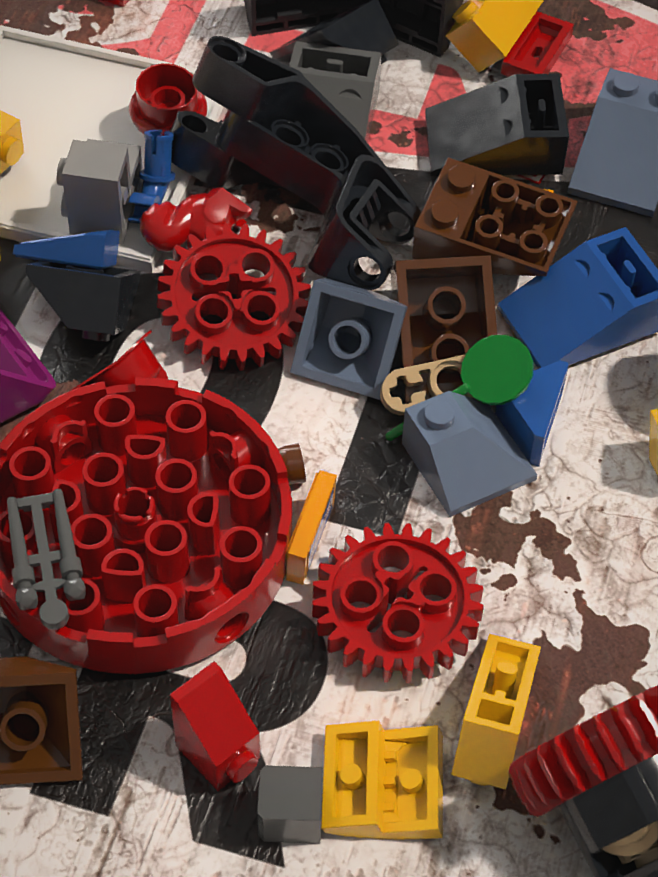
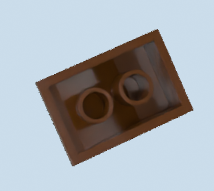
M491 255L395 261L390 272L392 300L408 306L397 343L400 368L466 355L467 351L479 340L491 335H497ZM444 369L437 375V386L443 393L447 391L452 392L463 385L461 374L454 369ZM427 373L420 374L423 379L421 385L406 387L404 380H402L405 404H409V398L413 393L426 390L425 400L432 398L427 387Z

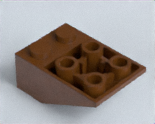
M448 157L414 227L412 258L433 259L491 255L493 275L547 276L578 201ZM482 209H485L484 214L480 215Z

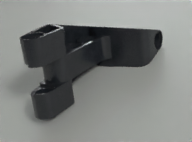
M223 36L210 38L193 75L192 82L199 92L225 107L228 111L224 120L216 122L196 112H180L178 110L169 131L174 134L171 163L212 188L223 187L227 189L246 183H264L289 190L311 203L321 211L324 221L306 262L308 268L322 277L362 289L374 290L379 288L392 271L393 259L389 251L377 239L393 244L409 242L414 237V227L421 214L416 203L359 131L299 70ZM399 212L406 216L410 222V228L406 230L396 228L389 220V213ZM368 257L373 259L380 267V273L377 275L366 273L360 267L358 258Z

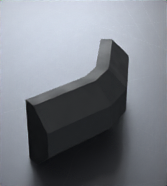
M244 0L251 35L258 36L314 27L324 20L371 0ZM378 0L397 40L440 58L451 43L446 34L456 22L453 19V15L464 2V0Z

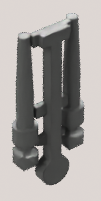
M55 489L51 493L18 499L9 497L7 498V510L14 562L12 579L13 586L17 589V606L20 610L37 608L38 596L36 592H44L46 602L40 608V620L48 629L62 628L69 620V611L67 605L57 599L56 590L64 587V594L68 601L81 600L86 595V587L81 579L83 576L80 558L76 556L62 489ZM54 504L60 550L50 552L42 509L50 508V505ZM19 510H24V512L32 511L39 554L27 555ZM59 562L62 579H54L53 563ZM41 566L43 581L36 583L32 567Z

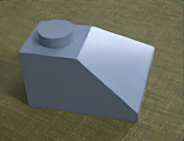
M329 278L314 280L290 373L381 400L380 389L385 378L390 373L408 306L372 290L362 289Z
M447 391L405 408L402 445L449 517L537 480L538 474L490 405L471 397Z

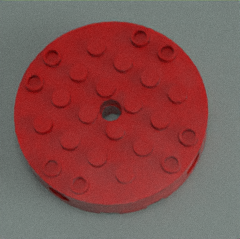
M135 377V384L105 387V382L102 381L74 389L43 404L19 422L0 442V609L9 622L26 639L50 655L79 667L108 673L141 674L179 668L206 658L238 639L264 614L278 593L286 574V551L292 537V497L287 478V469L278 448L268 433L246 411L230 400L207 389L204 394L196 391L180 388L176 380ZM55 489H62L73 534L76 556L80 558L83 576L81 579L86 587V595L84 599L68 601L64 594V587L56 590L57 599L63 601L68 607L69 620L62 628L51 630L42 624L39 615L42 604L46 602L44 592H36L38 596L37 608L20 610L17 606V589L14 588L12 579L14 562L10 541L7 498L15 497L18 499L51 493ZM51 504L50 508L42 509L50 552L60 550L55 506ZM19 510L27 555L39 554L32 511L24 512V510ZM59 562L53 563L54 579H62ZM41 566L32 567L35 582L43 581Z

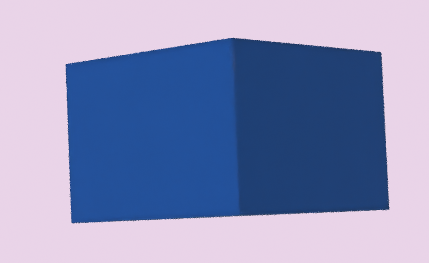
M559 360L534 370L533 378L526 391L513 401L503 405H496L495 414L531 465L538 467L540 465L564 391L569 362Z

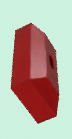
M536 11L509 53L503 59L501 74L507 77L515 74H549L571 39L574 24Z

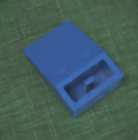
M624 227L585 241L551 265L547 276L534 277L497 304V309L516 337L529 349L533 362L538 369L559 360L569 362V365L658 332V269L629 230Z

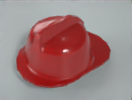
M149 330L116 362L70 391L102 381L105 382V387L135 384V377L168 379L166 371L162 368L145 341L153 331Z

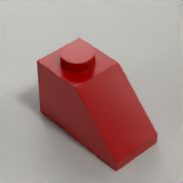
M213 661L170 694L176 747L210 784L219 791L230 781L234 783L242 781L256 768L260 758V733L222 668Z

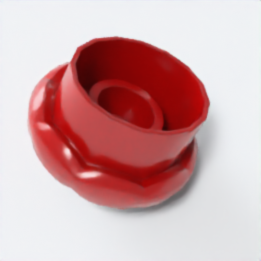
M160 63L149 66L140 73L136 79V91L129 103V115L133 124L142 134L148 130H162L161 136H164L165 131H170L178 110L180 112L192 111L206 117L208 111L206 98L193 85V75L187 69L175 64Z

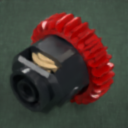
M657 685L555 736L553 739L516 759L509 767L508 773L512 780V785L530 815L539 817L559 808L594 877H658Z

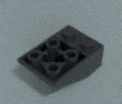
M515 74L425 109L431 176L440 175L448 157L499 175H563L569 132L560 74Z

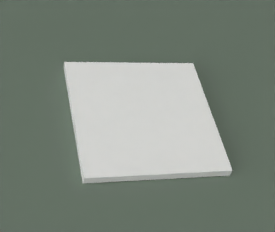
M0 25V110L20 120L24 154L18 162L9 166L0 175V237L26 242L70 235L68 218L61 215V201L64 188L57 184V167L61 157L67 158L72 140L87 141V139L141 146L142 169H144L145 138L144 134L136 128L131 120L129 103L136 91V79L143 70L160 63H174ZM178 65L187 69L192 75L196 71V68ZM205 96L208 105L206 117L216 122L223 120L228 109ZM171 163V171L175 173V180L169 183L162 203L168 201L177 206L188 197L196 177ZM143 180L139 189V193H141ZM130 223L124 244L119 243L116 265L153 273L162 251H157L148 244L141 234L140 224Z

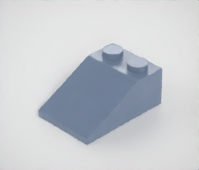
M609 69L597 98L567 194L653 217L658 204L657 80Z

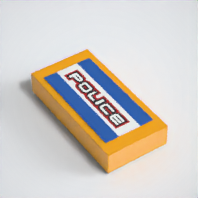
M320 470L315 475L286 551L285 576L288 581L301 585L305 582L334 505L337 479L335 474Z

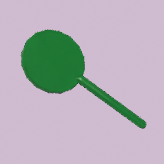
M491 335L479 340L467 351L462 361L461 378L463 385L452 392L461 395L469 393L475 400L487 405H503L517 399L527 390L533 378L534 362L529 349L519 339L508 335ZM404 422L386 433L385 437L388 441H392L403 434Z

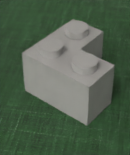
M87 139V141L72 140L67 158L61 157L57 167V184L64 188L61 201V215L68 218L70 235L103 230H119V243L124 244L130 224L128 218L132 217L135 203H129V199L133 192L139 193L142 179L139 177V172L143 170L141 146Z

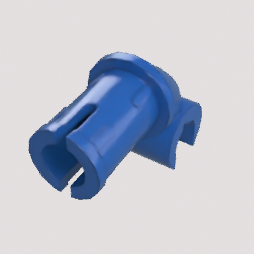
M148 130L144 132V169L139 172L143 185L141 193L133 192L130 196L129 203H135L134 213L132 217L128 218L130 223L140 224V218L144 211H147L154 203L160 205L169 183L175 180V173L171 171L172 140L174 139L172 132L165 131L164 136H161L162 130Z

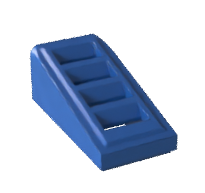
M103 230L21 242L14 245L13 254L20 258L94 269L112 268L117 264L120 232L119 230Z

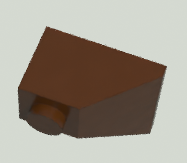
M26 656L0 658V785L83 780L77 670Z

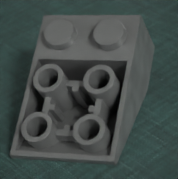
M296 41L289 66L299 70L359 131L368 143L379 95L381 53Z

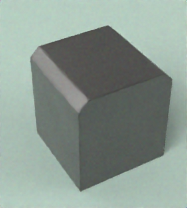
M266 765L260 770L257 814L258 836L263 842L320 844L323 767Z

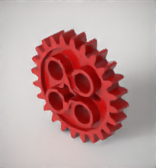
M224 223L222 235L216 236L214 231L207 226L205 227L203 241H200L193 234H189L187 240L188 250L176 245L173 250V259L175 261L165 260L163 263V274L166 276L158 277L157 289L162 292L157 295V308L164 310L161 314L162 326L174 325L170 332V340L172 342L186 338L184 354L188 355L197 348L202 350L200 363L203 365L213 355L218 357L219 369L224 370L229 359H235L239 370L243 371L246 358L250 357L261 367L264 364L266 351L274 358L279 359L282 352L281 343L293 347L296 339L294 332H301L304 320L302 316H305L308 305L306 299L309 298L311 289L310 284L302 283L305 278L306 268H292L295 265L297 254L293 251L282 255L283 240L281 238L274 241L271 245L266 243L267 230L263 229L254 238L249 236L248 224L242 226L239 234H233L229 224ZM250 269L258 270L264 276L259 278L251 277L245 271ZM208 272L216 275L218 278L206 281L199 278L198 275ZM231 294H236L237 299H233ZM195 297L199 299V301H194L192 298ZM261 311L268 314L270 319L264 321L252 318L250 313ZM212 314L221 317L224 321L218 324H210L204 321L203 317Z
M385 523L383 535L377 537L368 526L364 527L363 541L360 543L355 538L347 535L344 544L345 552L331 548L329 550V564H319L318 581H313L312 598L315 600L312 601V617L318 618V636H329L327 651L333 653L344 649V667L352 665L357 660L363 662L362 676L365 678L375 667L382 669L384 683L390 681L393 671H401L405 682L411 683L413 670L418 668L428 679L433 678L434 662L439 663L448 670L451 669L453 653L465 657L468 651L469 640H476L479 629L478 622L482 621L484 605L480 603L482 601L483 585L475 584L478 571L476 567L464 568L465 551L450 555L451 539L447 537L434 544L431 542L432 529L429 528L420 537L413 536L410 523H406L401 534H394L391 525ZM396 567L402 571L389 572L384 570V568ZM420 571H424V572H423L421 575H419V576L416 578V580H415L414 577H415ZM437 595L444 600L431 601L425 596ZM365 602L370 606L357 608L352 606L351 603ZM379 623H382V625L375 632H369L372 629H374ZM402 630L411 633L413 636L403 638L394 635L393 632Z

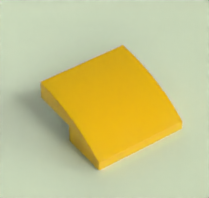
M379 720L326 725L321 824L323 832L340 836L374 839L443 838V734L439 726L384 730Z

